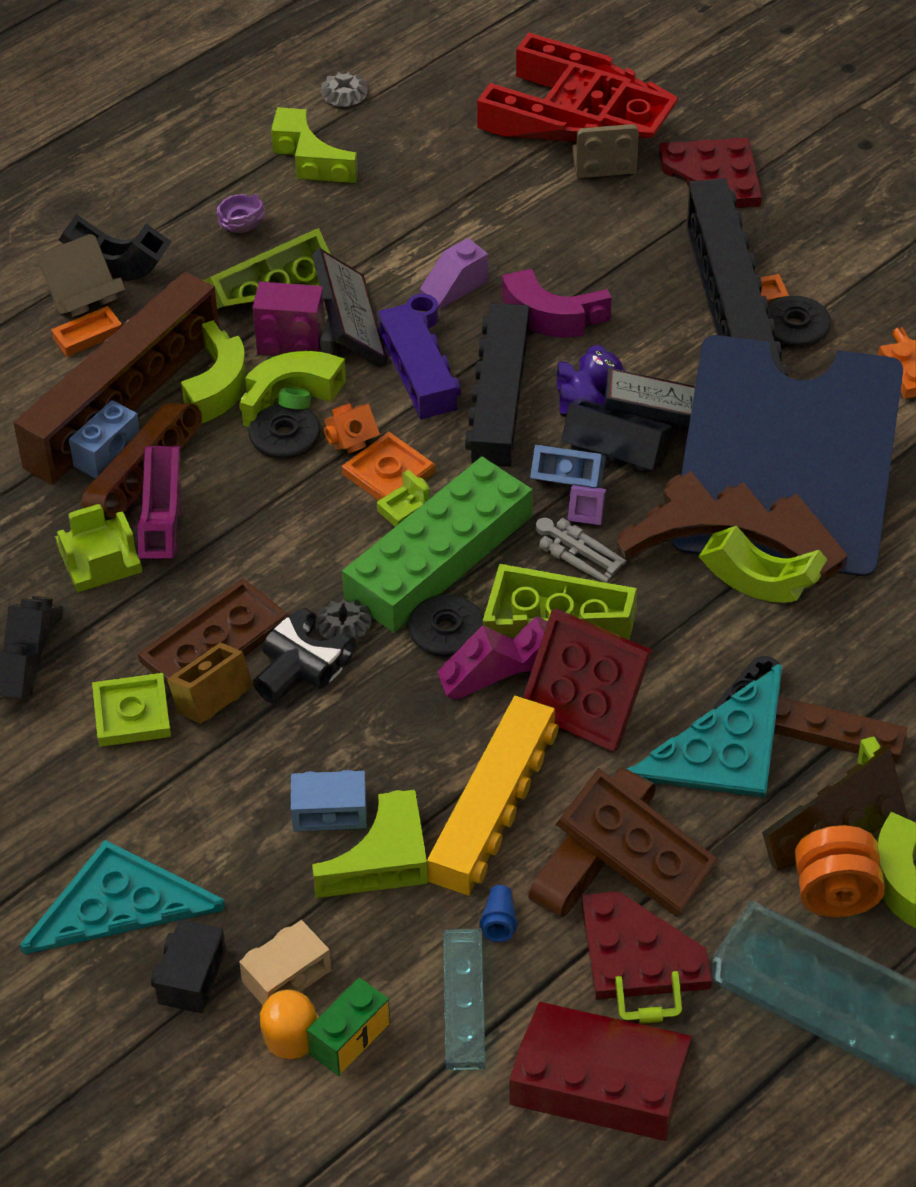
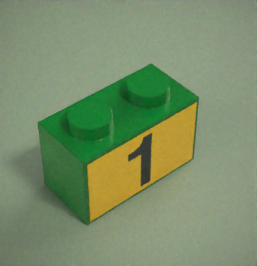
M359 977L307 1029L309 1055L337 1076H340L391 1024L389 998Z

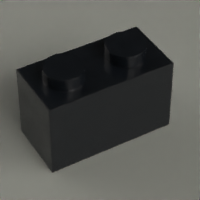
M179 919L174 933H169L166 937L163 962L161 965L157 964L151 978V986L156 990L158 1004L203 1013L226 952L222 928Z

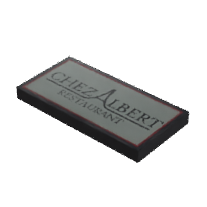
M318 248L312 254L319 284L323 286V299L335 342L376 366L381 367L388 361L364 275L323 249Z
M608 368L605 379L604 408L689 427L695 386Z

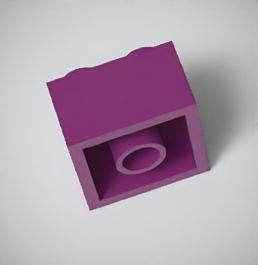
M259 282L253 304L257 355L277 356L296 351L321 352L320 339L325 326L323 286Z

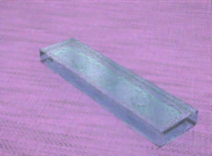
M482 929L443 930L446 1070L485 1069Z

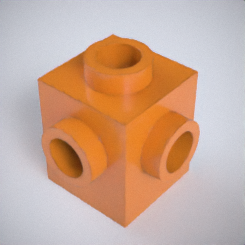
M348 403L332 409L333 416L324 419L326 439L331 446L334 445L335 450L347 449V452L351 453L366 447V440L380 435L369 404L352 408L351 404Z

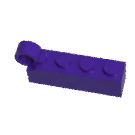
M416 294L410 297L404 305L378 311L379 330L382 341L420 420L457 410V396L461 395L459 381L457 377H451L448 359L445 355L441 356L437 337L429 332V328L435 326L438 322L437 300L429 294Z

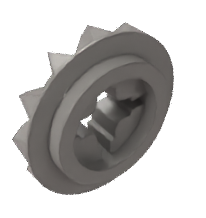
M350 71L346 74L337 72L336 76H327V80L322 83L321 94L323 99L332 105L341 107L352 106L366 98L368 94L367 81L363 80L360 74L352 76Z

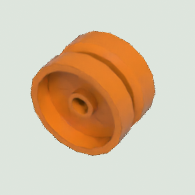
M831 826L810 833L801 839L796 846L795 861L797 874L799 875L801 903L808 911L825 917H850L868 911L883 898L885 885L882 869L880 868L878 843L871 833L859 827Z

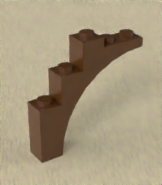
M691 471L684 476L678 474L670 479L665 485L666 489L663 490L666 505L659 504L647 513V519L637 526L632 524L626 527L618 535L619 539L616 540L618 553L627 561L650 547L672 539L696 535H712L713 533L738 526L749 541H754L775 550L786 558H794L820 550L828 560L820 571L821 576L816 582L819 586L846 567L848 559L846 552L797 493L790 498L784 496L778 499L770 507L771 511L768 512L744 482L736 487L731 485L725 488L718 495V500L715 501Z

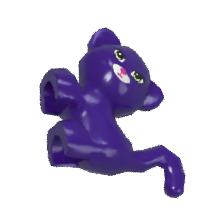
M594 345L580 358L578 371H575L573 365L568 362H558L556 378L557 391H560V415H567L569 403L580 398L604 405V396L600 391L605 390L608 368L626 371L615 354L606 351L603 346Z

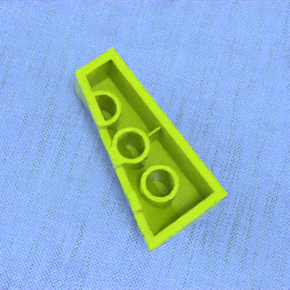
M319 228L203 281L215 286L217 309L254 302L259 282L320 286L312 254L318 248L323 249L329 254L330 252Z

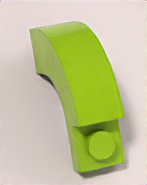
M214 320L202 324L205 349L215 364L203 374L181 382L184 403H193L200 408L202 423L217 418L233 407L242 396L246 387L245 377L247 376L243 343L239 335L229 338L225 330L221 331Z
M296 351L277 355L260 363L245 377L247 392L242 396L239 405L242 411L243 426L249 427L251 421L257 418V414L261 410L274 405L278 401L279 391L282 388L304 389L310 392L313 397L332 402L346 383L345 359L317 351Z
M738 526L713 533L699 555V558L705 565L732 588L760 600L778 603L797 601L805 587H810L819 580L821 576L820 571L828 560L820 550L794 558L771 556L754 546Z
M891 812L878 838L880 868L882 869L885 885L882 899L897 917L916 928V868L913 863L916 859V823Z

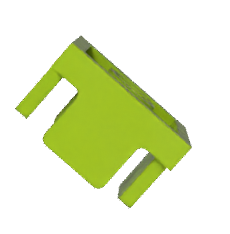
M96 504L69 513L70 532L65 533L64 529L57 531L58 536H55L56 544L77 593L142 572L141 562L135 550L133 533L123 511L116 513L117 518L105 521L102 506Z

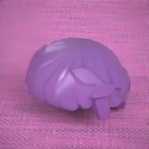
M246 194L229 196L221 202L216 212L220 226L226 231L229 230L238 234L247 233L255 229L261 220H264L266 213L263 202L259 200L257 194L253 196H247Z

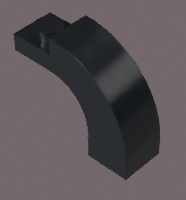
M77 214L58 239L61 243L65 244L88 234L94 235L112 279L121 278V280H136L149 274L172 242L148 224H145L135 238L128 240L116 239L103 233Z

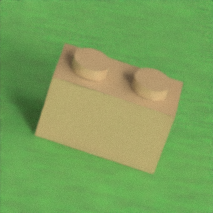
M302 920L291 927L283 928L272 940L260 948L250 950L239 961L242 983L262 1005L272 994L278 991L290 989L301 992L332 971L330 949Z

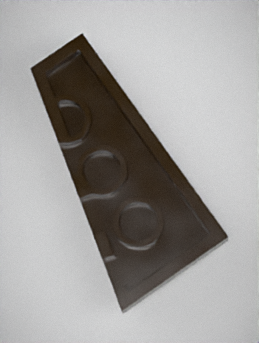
M882 746L873 753L874 757L862 765L858 763L846 772L847 776L833 786L827 785L817 793L818 796L805 806L799 805L764 830L762 834L771 867L779 870L796 863V846L801 839L814 831L831 826L845 825L859 827L870 833L882 828L891 812L904 818L908 817L891 749Z

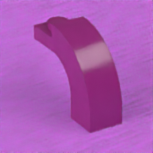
M532 269L502 275V300L504 304L529 305V330L552 337L585 336V326L611 321L612 297L608 289L565 297L554 295L544 290L539 285Z

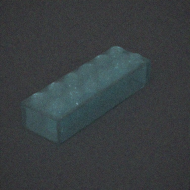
M751 900L713 956L712 982L916 1086V982Z

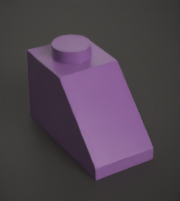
M469 238L445 250L420 287V293L433 296L438 302V308L441 309L488 282V254Z

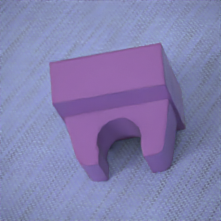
M572 485L567 521L601 525L603 522L606 489Z

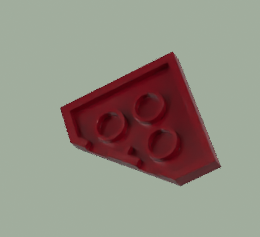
M749 138L659 143L662 171L671 177L676 174L686 179L688 186L690 181L726 178L729 189L735 191L736 208L761 206L762 196Z
M619 891L581 895L595 1000L617 998L615 976H622L624 997L673 993L671 972L678 971L680 992L711 989L712 979L705 947Z

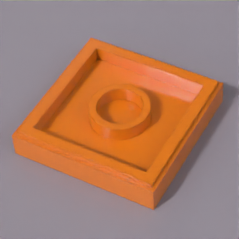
M389 431L341 466L342 475L378 501L403 486L402 473L410 470L416 477H421L424 480L436 473V464Z

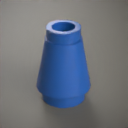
M496 885L491 888L479 923L484 936L493 942L509 940L518 927L512 890L505 885Z

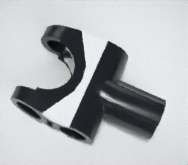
M301 608L283 620L267 636L263 645V653L274 661L253 679V686L258 694L269 703L277 702L301 678L319 689L324 688L349 662L355 650L356 639L346 632L324 641L309 638L308 635L315 627L317 616L309 609Z

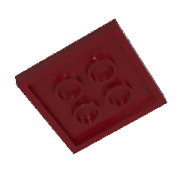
M554 609L551 611L523 698L555 708L554 724L614 752L619 749L653 650L564 611Z

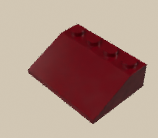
M539 1001L520 1044L509 1080L510 1105L666 1141L692 1036Z

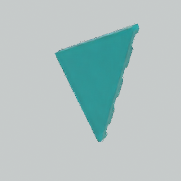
M777 664L772 667L770 672L757 681L749 683L732 695L731 699L717 709H712L693 722L691 727L675 738H670L650 752L648 757L635 766H630L627 770L657 784L766 798L782 665Z
M104 840L20 943L21 952L29 954L174 922L179 919L183 920L219 912L225 908V901L223 898Z

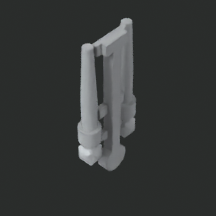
M540 518L536 522V531L540 535H545L540 540L539 548L546 552L550 551L551 555L555 558L563 559L601 582L608 583L611 577L626 563L625 559L586 535L581 528L576 525L571 526L570 522L564 518L557 522L556 528L553 521L549 518ZM546 535H550V536L554 537V538H555L554 543H553V540L550 539V538H548ZM561 542L571 548L569 552H567V549L565 547L560 545ZM597 552H599V553L603 554L604 556H606V557H608V558L614 560V562L608 560L607 558L603 557L602 555L598 554ZM577 553L582 554L605 568L606 573L604 575L575 557Z

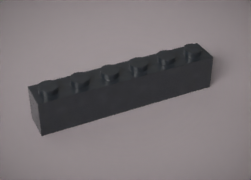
M491 303L489 316H483L482 335H486V338H480L479 357H483V361H477L476 380H480L479 384H473L472 403H476V407H470L469 426L473 427V430L466 431L465 450H471V464L480 457H484L496 466L511 467L529 332V305Z

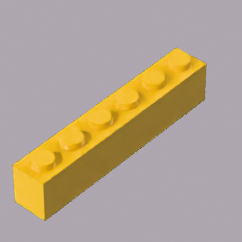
M514 695L427 859L428 882L470 896L476 883L481 884L488 868L487 861L491 854L495 856L498 853L502 842V832L505 826L510 827L516 816V804L519 798L523 800L526 798L533 771L539 772L544 761V750L547 744L553 745L559 726L554 724L555 708Z

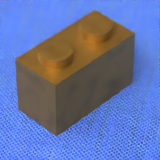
M221 642L167 679L178 714L199 724L213 718L217 712L228 704L237 701L241 695L254 687L243 652Z

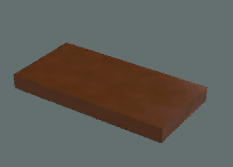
M242 578L138 653L139 662L153 674L163 673L164 682L169 686L167 681L169 677L220 642L242 651L244 656H246L265 642L267 636L290 615Z
M600 768L595 771L555 824L676 917L682 912L718 860L717 857Z

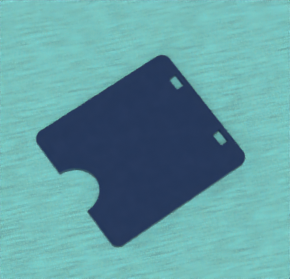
M720 335L707 337L701 347L682 476L691 471L715 501L718 500V495L725 488L731 485L736 487L744 482L768 512L771 511L770 507L778 499L784 496L790 498L797 493L848 555L847 566L837 573L855 576L871 575L875 571L878 561L903 376L902 363L894 357L837 350L833 364L824 374L811 380H795L784 375L775 366L770 353V342ZM712 535L672 539V543L680 552L700 555ZM750 541L766 554L778 558H786L775 550Z

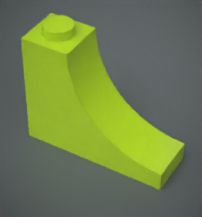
M395 790L390 793L378 794L377 816L372 828L364 839L350 851L339 857L312 864L316 898L428 884L427 859L415 790Z

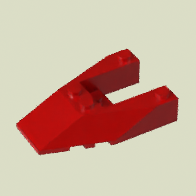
M528 33L516 48V77L548 86L552 89L545 99H541L490 83L477 100V128L505 137L577 142V132L582 128L634 124L638 127V139L653 138L677 104L678 97L651 81L646 84L636 78V72L628 67L625 70L613 64V58L607 55Z

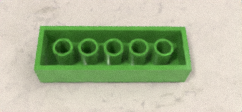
M480 457L342 570L344 598L349 602L358 599L361 606H368L369 613L373 619L395 633L409 621L412 611L420 603L431 597L439 596L532 517L533 489L484 457Z

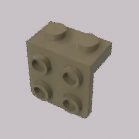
M634 124L582 128L578 130L577 145H572V156L577 178L636 174L638 127Z
M92 234L42 252L37 257L59 314L71 312L72 317L90 310L88 304L98 300L100 305L107 304L118 299L116 293L125 290L121 278L112 279L97 239Z

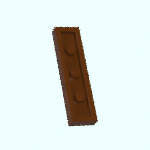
M778 697L774 733L859 754L861 740L874 736L880 747L885 746L891 749L894 763L899 764L908 727L794 699Z

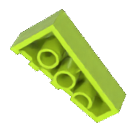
M499 564L483 618V626L514 639L535 616L548 621L551 611L559 609L630 640L637 613V588Z

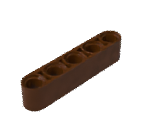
M193 403L164 404L85 490L81 500L82 508L100 504L103 509L104 518H117L116 513L121 511L124 513L143 492L145 447L180 446L181 450L201 426L202 413L200 408Z
M623 767L620 768L612 778L649 806L656 791V784ZM568 835L535 878L529 891V900L564 917L570 912L606 863Z

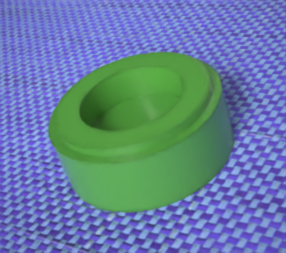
M282 388L279 391L278 404L291 409H306L310 407L312 395L307 390L300 388Z

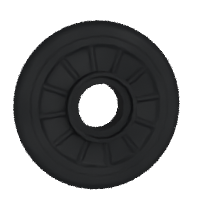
M792 295L780 297L768 304L767 317L768 319L772 318L774 321V340L779 341L781 344L788 346L811 345L823 339L830 330L831 318L829 312L814 299ZM790 318H799L802 319L804 322L800 324H794L789 322L788 320Z
M276 404L261 410L257 414V418L251 421L248 433L251 443L260 452L272 457L286 458L300 455L313 447L319 439L321 427L318 418L309 409H291ZM281 427H290L293 429L291 432L287 434H280L277 432V429Z
M439 595L426 599L412 611L408 622V630L414 643L421 649L435 655L451 656L483 625L484 617L480 609L468 599L455 595ZM445 620L456 624L455 627L448 630L441 629L437 625Z

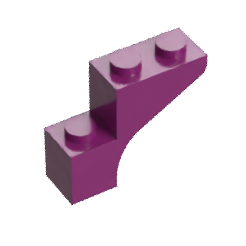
M146 446L142 513L137 524L138 558H173L178 552L177 518L182 513L180 446Z
M535 616L514 639L482 625L437 671L446 696L451 699H460L513 674L532 671L548 621Z

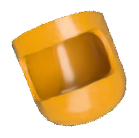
M281 990L272 994L262 1005L260 1026L264 1042L269 1051L277 1057L295 1059L309 1053L307 1029L319 1016L307 996L295 990Z

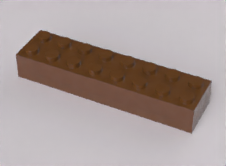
M184 271L177 279L170 282L160 294L151 299L135 316L129 318L118 331L109 336L93 353L86 356L76 368L66 374L50 391L43 394L26 412L20 414L13 423L22 468L53 485L73 467L69 438L111 400L132 411L136 410L205 347L202 324L214 320L219 327L215 286Z

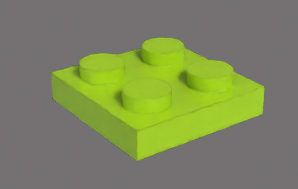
M163 673L92 682L99 747L171 737Z

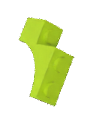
M277 107L271 129L273 153L295 155L297 179L356 183L358 177L356 152L337 149L319 140L308 127L307 109Z

